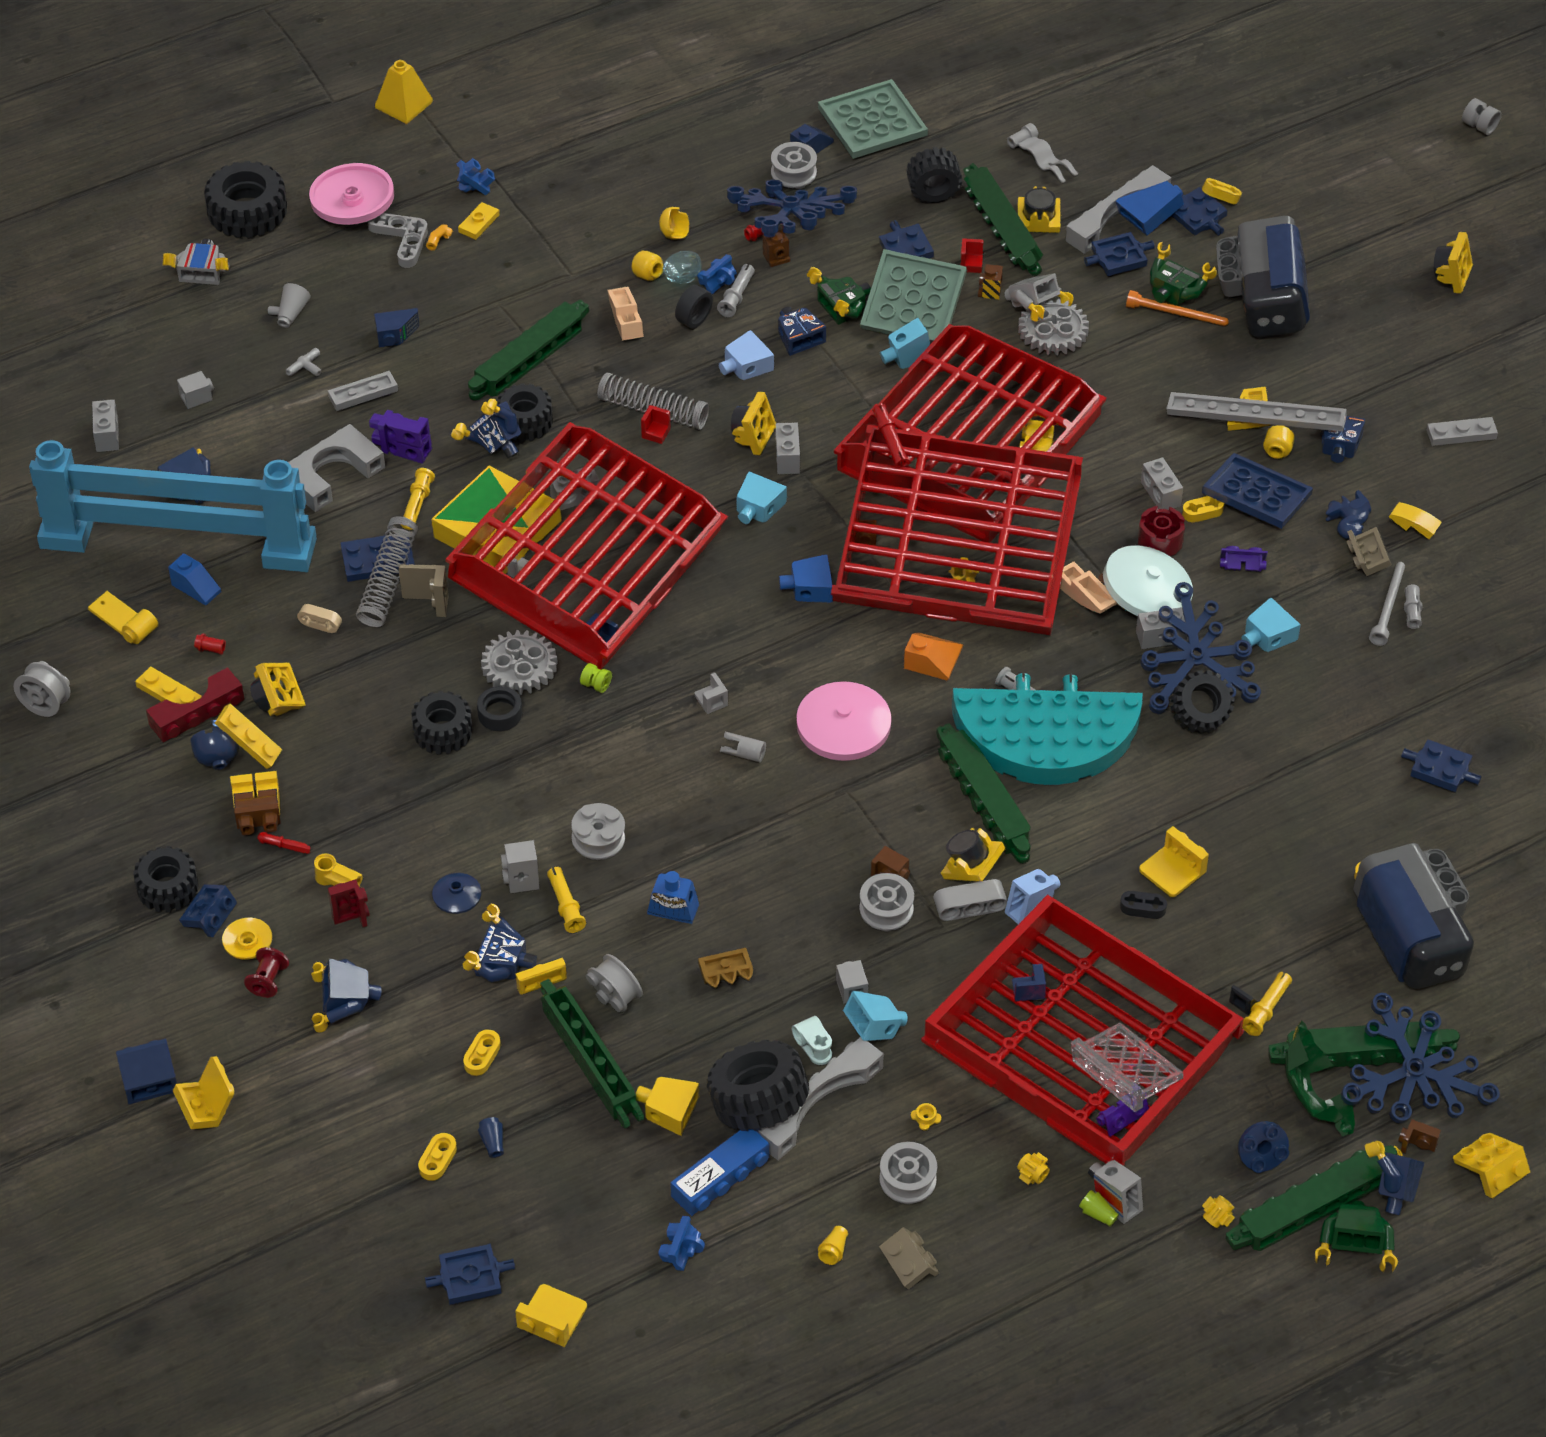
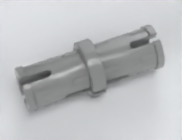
M1411 584L1405 587L1406 602L1404 603V610L1407 614V627L1417 629L1422 625L1421 611L1423 605L1420 601V588L1417 585Z

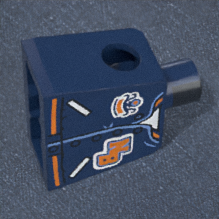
M784 307L780 311L778 332L789 356L826 342V326L807 308L793 311L791 307Z
M1346 416L1343 432L1321 430L1322 453L1331 455V460L1336 463L1342 462L1344 457L1353 458L1363 436L1365 419Z

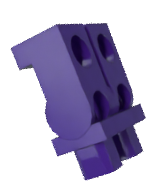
M387 410L384 415L374 413L369 420L370 428L375 429L371 437L372 443L381 445V450L385 454L390 452L395 456L424 463L432 450L428 418L419 417L418 421Z

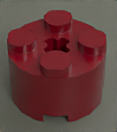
M1158 506L1147 509L1141 515L1138 545L1154 548L1168 556L1176 554L1183 545L1185 532L1184 517L1172 507H1169V510L1158 509Z

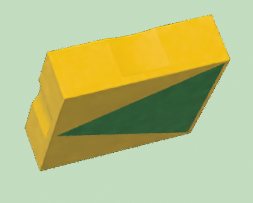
M488 466L431 519L434 538L455 549L489 510L495 509L519 481ZM532 488V489L527 493V495L518 503V505L509 513V515L502 521L503 523L512 515V513L521 505V503L531 494V492L534 490V488ZM542 494L512 528L524 534L554 499ZM560 507L531 540L537 543L561 522ZM495 529L490 534V536L481 544V546L473 553L474 556L494 535L497 529ZM508 536L503 537L483 561L494 567L517 541ZM523 548L515 557L517 562L525 556L529 550L528 548ZM506 567L502 572L506 574L508 568Z

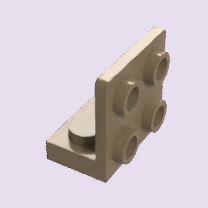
M399 565L402 598L432 599V607H436L437 617H446L449 596L445 566Z

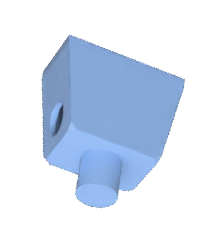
M750 330L726 346L725 361L719 363V369L723 375L734 372L741 380H746L773 371L774 354Z
M1036 869L1014 879L1005 913L1019 924L1047 894L1053 897L1054 890L1060 887L1058 877L1055 875L1048 876L1042 870Z

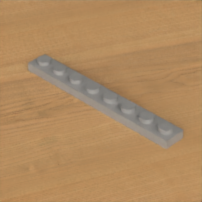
M1171 392L1167 405V414L1343 432L1347 409Z

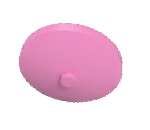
M350 163L333 167L318 176L311 185L309 196L312 209L320 218L336 224L350 225L370 221L384 213L393 202L394 187L392 179L384 170L369 164Z
M833 682L814 689L802 700L797 711V731L803 743L816 754L833 760H855L874 753L885 743L891 729L890 709L882 696L867 686L853 682Z

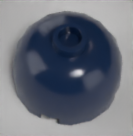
M213 727V732L205 734V730L193 735L190 742L194 757L200 764L206 767H213L215 770L224 769L238 754L239 745L219 727Z

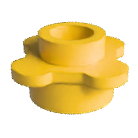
M921 1104L916 1110L911 1112V1118L918 1122L921 1130H928L929 1126L941 1122V1115L937 1114L936 1108L932 1104Z

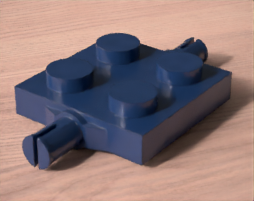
M1198 187L1189 194L1182 195L1184 205L1171 215L1194 236L1208 229H1212L1218 236L1224 232V228L1218 222L1227 216V209L1213 197L1204 193L1201 187Z
M894 220V222L890 223L893 232L879 236V242L885 250L928 259L934 257V250L919 223L901 228L898 221Z
M1131 232L1093 241L1091 249L1095 255L1084 257V262L1086 266L1096 263L1100 264L1107 276L1145 267L1148 260L1143 251L1154 249V242L1151 240L1140 243Z
M1428 739L1423 749L1418 753L1404 748L1401 758L1414 761L1410 776L1456 792L1459 785L1465 780L1479 785L1482 777L1468 771L1473 755Z
M491 1244L440 1254V1275L425 1277V1283L427 1288L442 1285L447 1292L449 1305L502 1294L499 1282L500 1272L515 1270V1264L513 1259L498 1262L493 1255Z

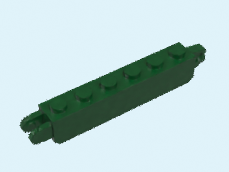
M974 163L963 169L966 176L964 180L968 185L965 187V190L971 198L975 196L976 199L973 202L978 210L985 211L982 216L988 225L991 223L994 225L991 227V230L996 238H1002L999 242L1006 252L1011 251V254L1008 256L1015 266L1019 264L1023 271L1027 269L1032 276L1041 274L1042 268L1038 261L1042 259L1043 253L987 167L978 168Z
M578 300L571 305L563 302L531 328L525 330L514 341L509 342L506 347L495 353L489 360L479 365L474 370L475 376L468 381V388L470 389L469 398L476 401L486 394L498 396L504 389L509 388L582 331L581 320L589 313V305L582 300Z
M950 724L938 727L936 734L940 741L939 756L943 762L946 761L952 777L954 779L957 778L963 794L965 796L968 795L973 810L981 815L984 827L987 830L990 829L994 841L1004 844L1005 854L1011 853L1020 864L1028 862L1031 847L1029 843L1031 826L980 748L964 730L956 731Z
M549 979L540 982V991L543 995L540 997L543 1012L613 1119H618L623 1128L630 1126L629 1118L626 1115L632 1112L638 1122L644 1120L643 1112L636 1102V1094L633 1087L567 987L563 986L556 989Z
M1419 1021L1408 1022L1404 1034L1413 1054L1422 1030L1419 1026ZM1425 1021L1428 1027H1433L1431 1021ZM1366 1025L1309 1029L1315 1044L1333 1064V1066L1326 1069L1345 1066L1354 1067L1357 1064H1403L1404 1058L1394 1040L1380 1035L1375 1037L1367 1035L1365 1032ZM1369 1025L1370 1030H1378L1375 1025ZM1438 1028L1437 1031L1431 1034L1424 1058L1439 1052L1442 1047H1450L1453 1051H1456L1458 1047L1456 1042L1460 1039L1459 1032L1454 1029ZM1291 1031L1287 1035L1286 1042L1269 1045L1268 1055L1270 1063L1286 1064V1052L1295 1031Z
M1388 1145L1384 1147V1154L1387 1152L1397 1155V1150L1394 1146ZM1359 1150L1351 1158L1343 1162L1334 1163L1327 1171L1321 1174H1313L1306 1182L1289 1187L1280 1196L1270 1197L1263 1205L1255 1209L1250 1208L1240 1216L1239 1224L1226 1233L1227 1242L1233 1250L1250 1245L1254 1250L1262 1251L1340 1209L1342 1204H1349L1380 1187L1382 1169L1377 1163L1379 1160L1378 1156L1370 1158L1366 1150Z

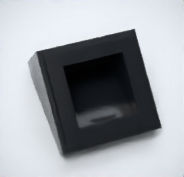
M1235 985L1231 987L1229 1002L1250 1015L1251 1007L1257 1001Z

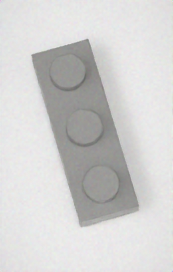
M387 371L328 390V396L336 411L397 392L398 385L391 372Z
M1492 417L1427 424L1426 429L1432 446L1497 439L1498 435Z

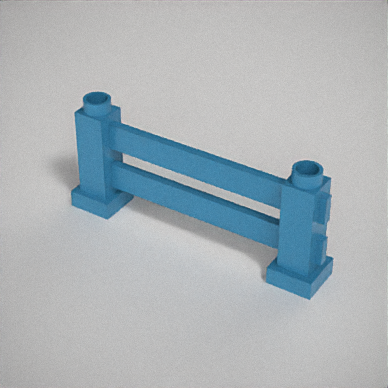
M54 440L42 442L36 448L35 461L31 460L29 469L33 486L36 487L37 491L36 501L39 515L42 517V523L37 535L40 549L84 553L93 523L104 522L265 536L266 540L261 555L263 568L308 572L317 539L315 526L309 525L308 515L304 513L306 496L304 484L300 483L298 468H292L287 461L274 460L269 462L264 468L263 480L74 464L71 449L63 448L60 442ZM80 490L263 506V511L80 495Z

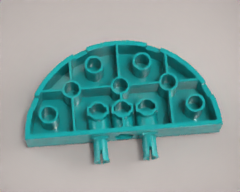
M1022 673L1015 677L1016 690L953 688L952 715L956 729L959 731L964 730L971 740L978 745L993 770L1000 774L1007 773L1015 776L1016 780L1042 785H1060L1077 782L1079 778L1088 775L1093 777L1117 762L1130 747L1131 741L1138 730L1143 693L1077 691L1078 677L1072 675L1070 683V674L1063 677L1064 691L1030 690L1031 677L1026 673L1024 682L1022 681Z

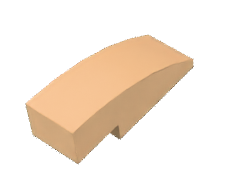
M629 287L607 290L622 341L644 337L642 320L638 314L637 304Z
M1075 562L1064 567L1060 589L1073 600L1097 613H1102L1117 604L1106 587L1090 570L1085 573Z

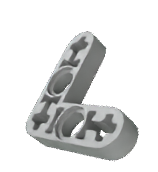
M382 213L380 216L368 221V228L373 233L403 237L397 253L398 263L404 268L416 265L428 234L427 222L424 219ZM395 224H402V225H403V226H401V227H399V228L393 227V225H395ZM410 241H416V242H418V243L415 244V245H409V244H408V242H410Z

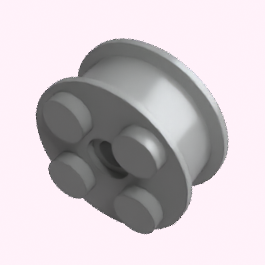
M788 142L779 145L773 150L771 154V176L775 180L782 181V186L802 189L816 178L817 168L815 165L817 155L809 145L800 142Z
M33 662L26 667L24 675L19 676L15 680L14 692L18 700L28 710L40 716L50 717L58 712L60 704L65 703L69 699L70 682L46 662Z
M594 803L584 805L575 813L572 819V843L578 853L590 859L601 860L616 855L622 849L625 842L624 817L616 808L607 804Z
M882 873L870 877L862 885L860 890V914L868 925L888 932L899 929L910 921L914 910V890L906 879L896 874Z
M606 954L603 957V962L598 967H591L587 971L586 979L597 990L596 996L599 1001L604 1005L610 1003L617 1012H624L627 1010V1004L633 998H640L643 995L642 988L632 972L611 954Z
M901 1142L885 1151L880 1161V1185L888 1197L900 1203L912 1204L926 1199L934 1191L937 1181V1161L934 1154L927 1147L915 1142Z

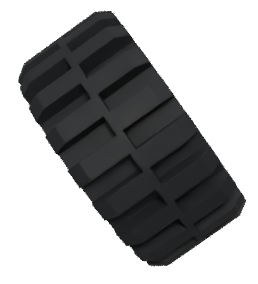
M233 162L230 166H223L220 171L216 170L206 182L204 194L207 216L214 228L220 232L223 231L227 236L234 235L235 238H253L255 235H265V232L274 230L275 225L279 226L286 216L287 200L284 181L276 170H273L268 165L264 166L261 162ZM242 198H255L250 201H236Z
M761 1040V1042L756 1043L752 1041L748 1042L747 1045L735 1047L731 1052H726L723 1054L722 1059H717L706 1081V1086L719 1120L730 1128H739L741 1131H748L749 1129L758 1131L764 1127H774L778 1122H785L790 1115L794 1116L798 1112L799 1107L804 1105L809 1094V1083L798 1052L790 1045L777 1040H773V1042Z

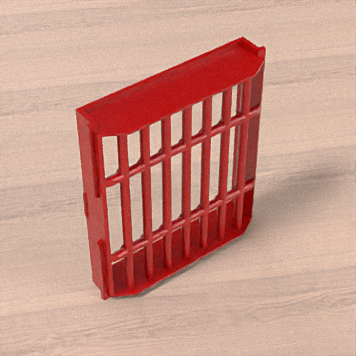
M949 324L908 368V372L879 404L874 406L879 405L881 410L880 404H886L890 418L894 420L895 428L936 435L976 390L983 389L989 393L949 436V439L959 440L995 398H1002L1008 402L972 442L983 443L1014 407H1021L1026 412L996 446H1008L1033 416H1040L1046 420L1021 448L1032 449L1052 425H1059L1066 430L1046 452L1066 455L1101 415V408L1106 401V397L1097 394L1082 378L971 326H953ZM955 354L966 358L958 368L948 364V361ZM974 362L984 366L977 376L966 372ZM945 371L951 374L908 423L897 419L938 372ZM993 371L1003 375L996 385L985 381ZM964 380L970 383L927 432L916 428L957 381ZM1011 380L1022 384L1015 394L1003 390ZM1030 389L1041 393L1034 403L1022 399ZM1049 398L1060 402L1053 412L1041 408ZM1068 407L1080 412L1072 423L1060 417ZM872 409L834 449V453L838 455L837 470L858 481L867 444V425H879ZM874 452L872 462L895 466L893 458L889 457L891 454ZM907 456L909 463L904 467L912 468L908 465L915 459V457ZM928 460L925 463L924 470L931 471L939 461ZM953 463L945 473L955 475L963 465ZM976 467L968 476L979 479L983 473L988 472L996 476L992 481L1010 483L1012 474L1006 471ZM870 471L868 482L911 489L913 478ZM1026 475L1023 479L1020 478L1019 485L1038 488L1047 478ZM923 480L921 482L920 490L974 498L966 494L971 488L970 486L961 485L958 489H955L944 482ZM984 489L977 499L988 500L996 490ZM1018 494L1015 505L1022 506L1030 496ZM889 495L905 504H908L909 498ZM918 500L916 509L924 512L1001 524L1004 515L1003 512L994 511L991 514L985 509L927 500ZM950 525L983 542L989 543L999 533Z
M569 422L527 468L526 475L495 509L489 510L446 558V562L449 563L448 578L583 661L594 664L598 669L602 670L649 613L656 609L670 593L672 586L718 534L728 516L718 512L702 494L593 429L576 426ZM570 448L567 454L557 463L556 461ZM580 454L589 461L576 474L566 467ZM598 465L608 472L595 486L585 480V478ZM549 469H551V471L549 472V474L540 482V484L531 492V494L521 503V505H520V506L512 513V515L503 523L502 521L509 515V513L518 505V503L527 495V493L537 484V482L546 474V472H547ZM563 476L570 480L569 484L524 534L512 528L557 477ZM615 477H618L627 484L614 497L605 492L604 489ZM581 487L590 492L543 546L531 540L576 488ZM636 488L646 495L632 508L623 501ZM596 499H601L608 503L562 557L550 551ZM655 499L665 506L652 520L642 514V512ZM620 510L627 515L581 569L569 563L614 511ZM672 511H675L684 518L670 531L661 524ZM633 522H640L646 526L600 581L589 575L592 569ZM691 522L704 529L692 544L680 537ZM495 529H497V531L494 533V535L485 543V545H484V546L476 553V555L474 556L473 553H474V552L481 546V544L490 536V534H491ZM658 533L665 538L619 593L608 587L610 582L652 534ZM508 536L517 541L494 567L483 561L503 537ZM676 544L686 550L640 605L627 598L671 545ZM523 548H528L535 552V555L514 578L502 572ZM542 560H548L555 564L533 590L521 584ZM566 571L574 576L552 602L541 596L560 572ZM580 583H586L593 589L571 614L560 608ZM604 594L612 599L591 625L579 619L599 595ZM624 606L633 613L607 643L597 633L618 607Z
M867 425V444L836 585H832L831 590L833 601L925 615L929 618L963 621L1051 635L1082 475L1083 457L1006 445L1004 447L949 439L940 435L895 429L906 456L917 458L915 469L897 468L893 465L872 462L875 451L891 453L883 434L878 430V426ZM927 460L1006 471L1011 472L1012 475L1010 483L926 471L924 468ZM870 471L913 478L911 489L868 482ZM1026 474L1068 481L1066 492L1019 485L1020 476ZM923 480H931L1007 492L1008 495L1006 503L922 491L920 487ZM868 491L909 498L907 509L865 503V493ZM1022 494L1064 501L1062 512L1015 505L1016 496ZM927 500L1003 512L1004 515L1001 524L917 511V501ZM861 512L904 518L903 528L860 523ZM1014 514L1056 520L1060 521L1058 532L1011 525L1012 517ZM914 520H922L999 532L1000 535L998 544L912 531V525ZM857 531L900 538L898 549L855 543ZM1012 534L1056 541L1055 550L1053 553L1008 546V537ZM910 540L993 552L996 555L994 564L907 551ZM859 552L896 558L894 570L851 563L852 553ZM1012 555L1051 561L1050 573L1003 566L1004 557ZM906 560L987 572L992 575L990 585L906 572L903 571L904 563ZM848 572L891 578L889 591L846 585ZM1006 575L1048 582L1046 593L1001 587L999 586L1000 577ZM903 580L986 593L987 600L985 606L902 594L898 593L900 582ZM999 595L1043 602V616L994 608L996 597Z
M1047 894L925 1020V1035L921 1038V1041L989 1087H994L1047 1122L1048 1126L1107 1164L1111 1160H1115L1124 1166L1125 1161L1136 1152L1218 1061L1232 1038H1240L1244 1033V1029H1242L1244 1018L1166 970L1142 952L1128 946ZM1052 924L1093 951L1086 958H1080L1044 934ZM1040 943L1077 968L1071 974H1065L1031 951ZM1102 956L1178 1005L1171 1012L1166 1013L1092 965ZM1023 959L1032 964H1043L1044 972L1061 982L1057 989L1051 990L1046 987L1045 998L1047 999L1041 1005L1036 1006L1028 1000L1015 1001L1013 990L1001 983L1008 975L1014 978L1031 977L1017 968ZM1087 973L1162 1022L1157 1028L1151 1029L1078 982V980ZM1071 988L1147 1037V1039L1142 1044L1136 1045L1063 998V996ZM995 990L1032 1015L1026 1021L1021 1022L986 998ZM1056 1004L1132 1053V1055L1126 1061L1119 1060L1048 1014V1012ZM980 1006L1015 1029L1016 1032L1011 1037L1006 1038L971 1014ZM1186 1010L1219 1031L1211 1041L1178 1021ZM1041 1020L1117 1071L1112 1077H1105L1033 1030V1028ZM965 1022L1000 1045L1001 1048L996 1053L990 1054L955 1030ZM1170 1028H1173L1203 1049L1195 1057L1163 1035ZM1026 1036L1101 1085L1102 1088L1097 1093L1091 1094L1019 1047V1042ZM1155 1044H1158L1189 1065L1180 1073L1150 1054L1149 1050ZM1009 1053H1012L1087 1104L1081 1110H1075L1002 1062V1060ZM1142 1060L1172 1079L1173 1083L1167 1089H1164L1133 1068ZM1127 1076L1159 1098L1152 1106L1148 1105L1149 1109L1136 1123L1133 1121L1124 1127L1129 1131L1122 1139H1119L1115 1135L1108 1136L1107 1130L1088 1117L1095 1109L1101 1112L1110 1107L1103 1102L1110 1093L1121 1099L1130 1093L1118 1085Z

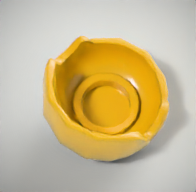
M679 207L666 208L660 216V230L668 239H683L689 232L688 215L678 211Z

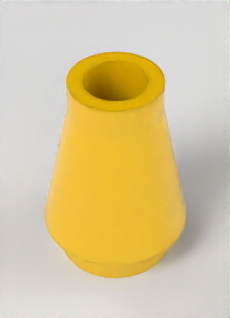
M835 1226L832 1232L819 1245L818 1257L825 1264L834 1265L842 1259L848 1231L844 1227Z

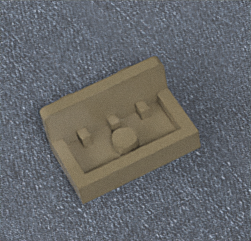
M1377 527L1357 536L1354 535L1352 530L1347 531L1350 540H1347L1350 551L1356 553L1353 560L1358 570L1363 569L1366 576H1369L1392 565Z
M903 1227L879 1247L904 1287L910 1289L929 1273L936 1276L939 1272L935 1267L937 1264L936 1259L929 1251H925L922 1247L924 1241L916 1231L911 1232Z

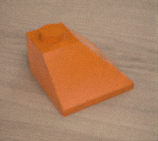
M919 632L913 633L905 648L904 669L948 681L962 651L963 644Z

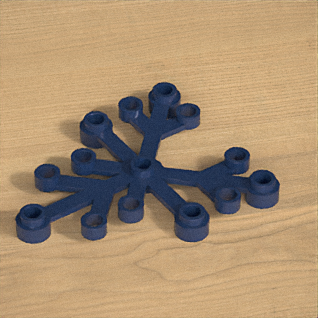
M775 179L766 181L765 191L768 193V196L777 197L779 200L766 198L761 193V190L756 188L749 189L748 195L744 194V188L740 186L727 188V198L730 203L738 204V211L747 212L750 210V206L760 204L781 207L782 210L776 215L758 216L755 218V227L760 228L766 237L775 236L780 223L783 225L784 233H794L796 224L787 218L790 213L795 214L800 219V225H802L803 229L813 230L817 225V218L825 217V208L832 209V213L835 215L844 214L845 205L842 203H832L833 201L842 200L844 203H853L857 198V188L854 186H843L840 188V194L827 196V188L816 187L809 198L808 192L805 190H797L794 196H787L782 192V181Z
M1187 582L1178 583L1173 595L1178 602H1181L1185 622L1175 616L1172 608L1169 606H1162L1159 609L1158 618L1163 622H1168L1187 635L1189 643L1177 635L1175 628L1167 627L1162 634L1163 640L1167 643H1172L1182 651L1158 654L1155 651L1149 650L1143 653L1140 664L1144 670L1154 671L1161 663L1185 662L1175 674L1161 675L1159 672H1152L1149 675L1148 684L1150 687L1158 688L1160 685H1166L1161 693H1156L1150 698V710L1156 714L1164 713L1169 704L1168 698L1171 696L1174 688L1185 678L1193 666L1202 664L1214 673L1220 674L1222 681L1226 679L1229 682L1226 686L1227 688L1232 687L1233 695L1231 697L1236 695V689L1232 686L1234 685L1241 690V697L1245 702H1256L1261 694L1260 687L1256 683H1247L1238 677H1251L1253 675L1255 666L1252 662L1245 661L1241 666L1225 668L1212 659L1213 657L1233 655L1235 659L1244 661L1250 657L1252 652L1251 644L1246 640H1238L1234 645L1208 648L1214 639L1222 634L1223 626L1219 622H1212L1209 625L1207 634L1199 643L1198 633L1208 620L1217 614L1219 606L1217 602L1212 600L1206 602L1204 611L1195 621L1190 600L1193 588ZM1185 588L1188 592L1184 593L1180 589ZM1212 606L1215 608V610L1210 611L1207 607ZM1166 611L1169 613V616H1164L1161 612ZM1217 627L1219 632H1214L1212 628ZM1167 632H1170V633H1172L1174 636H1173V637H1168V636L1166 635V633H1167ZM1239 646H1244L1247 650L1242 651L1239 649ZM1198 651L1201 653V655L1196 656L1193 654V652ZM1151 656L1155 658V660L1149 661L1147 657ZM1249 667L1251 671L1246 672L1243 668ZM1156 677L1159 679V682L1155 683L1151 678ZM1248 688H1252V689H1254L1256 692H1255V693H1250V692L1248 691ZM1161 699L1164 703L1158 704L1155 700Z
M1378 993L1374 996L1371 1008L1376 1014L1381 1015L1386 1026L1373 1019L1365 1026V1032L1371 1037L1380 1035L1394 1040L1404 1058L1402 1068L1385 1075L1367 1070L1363 1065H1355L1350 1071V1077L1356 1082L1362 1080L1368 1082L1362 1085L1357 1083L1346 1084L1341 1091V1098L1344 1103L1356 1105L1364 1095L1374 1091L1373 1097L1367 1102V1109L1371 1113H1379L1384 1106L1383 1097L1387 1085L1404 1078L1406 1079L1399 1100L1393 1104L1389 1112L1391 1119L1399 1124L1408 1121L1412 1114L1409 1101L1415 1083H1417L1424 1096L1423 1105L1426 1108L1434 1109L1438 1105L1440 1098L1432 1090L1427 1078L1436 1082L1448 1104L1447 1113L1452 1118L1460 1117L1464 1111V1106L1457 1100L1451 1087L1476 1096L1484 1105H1492L1496 1102L1500 1094L1496 1085L1485 1083L1480 1087L1454 1077L1463 1072H1474L1478 1067L1476 1057L1467 1056L1463 1061L1440 1071L1429 1068L1439 1063L1448 1064L1454 1058V1051L1450 1047H1442L1439 1052L1424 1058L1431 1034L1437 1031L1441 1025V1017L1438 1013L1426 1011L1421 1016L1419 1026L1422 1030L1413 1054L1404 1037L1408 1022L1413 1017L1412 1009L1407 1006L1401 1007L1396 1014L1398 1019L1396 1022L1390 1011L1393 1006L1391 996L1386 993ZM1377 1003H1383L1385 1009L1378 1008ZM1401 1012H1407L1409 1018L1402 1017ZM1425 1021H1431L1433 1027H1428ZM1369 1025H1375L1378 1030H1370ZM1442 1052H1447L1450 1058H1444ZM1466 1061H1471L1474 1067H1468ZM1415 1065L1418 1068V1072H1413L1410 1066ZM1354 1070H1360L1363 1076L1355 1075ZM1347 1093H1353L1355 1099H1349ZM1483 1093H1489L1491 1099L1484 1098ZM1427 1097L1434 1098L1435 1103H1429ZM1371 1102H1377L1379 1108L1372 1107ZM1451 1107H1458L1459 1113L1453 1112ZM1395 1111H1401L1404 1117H1398Z

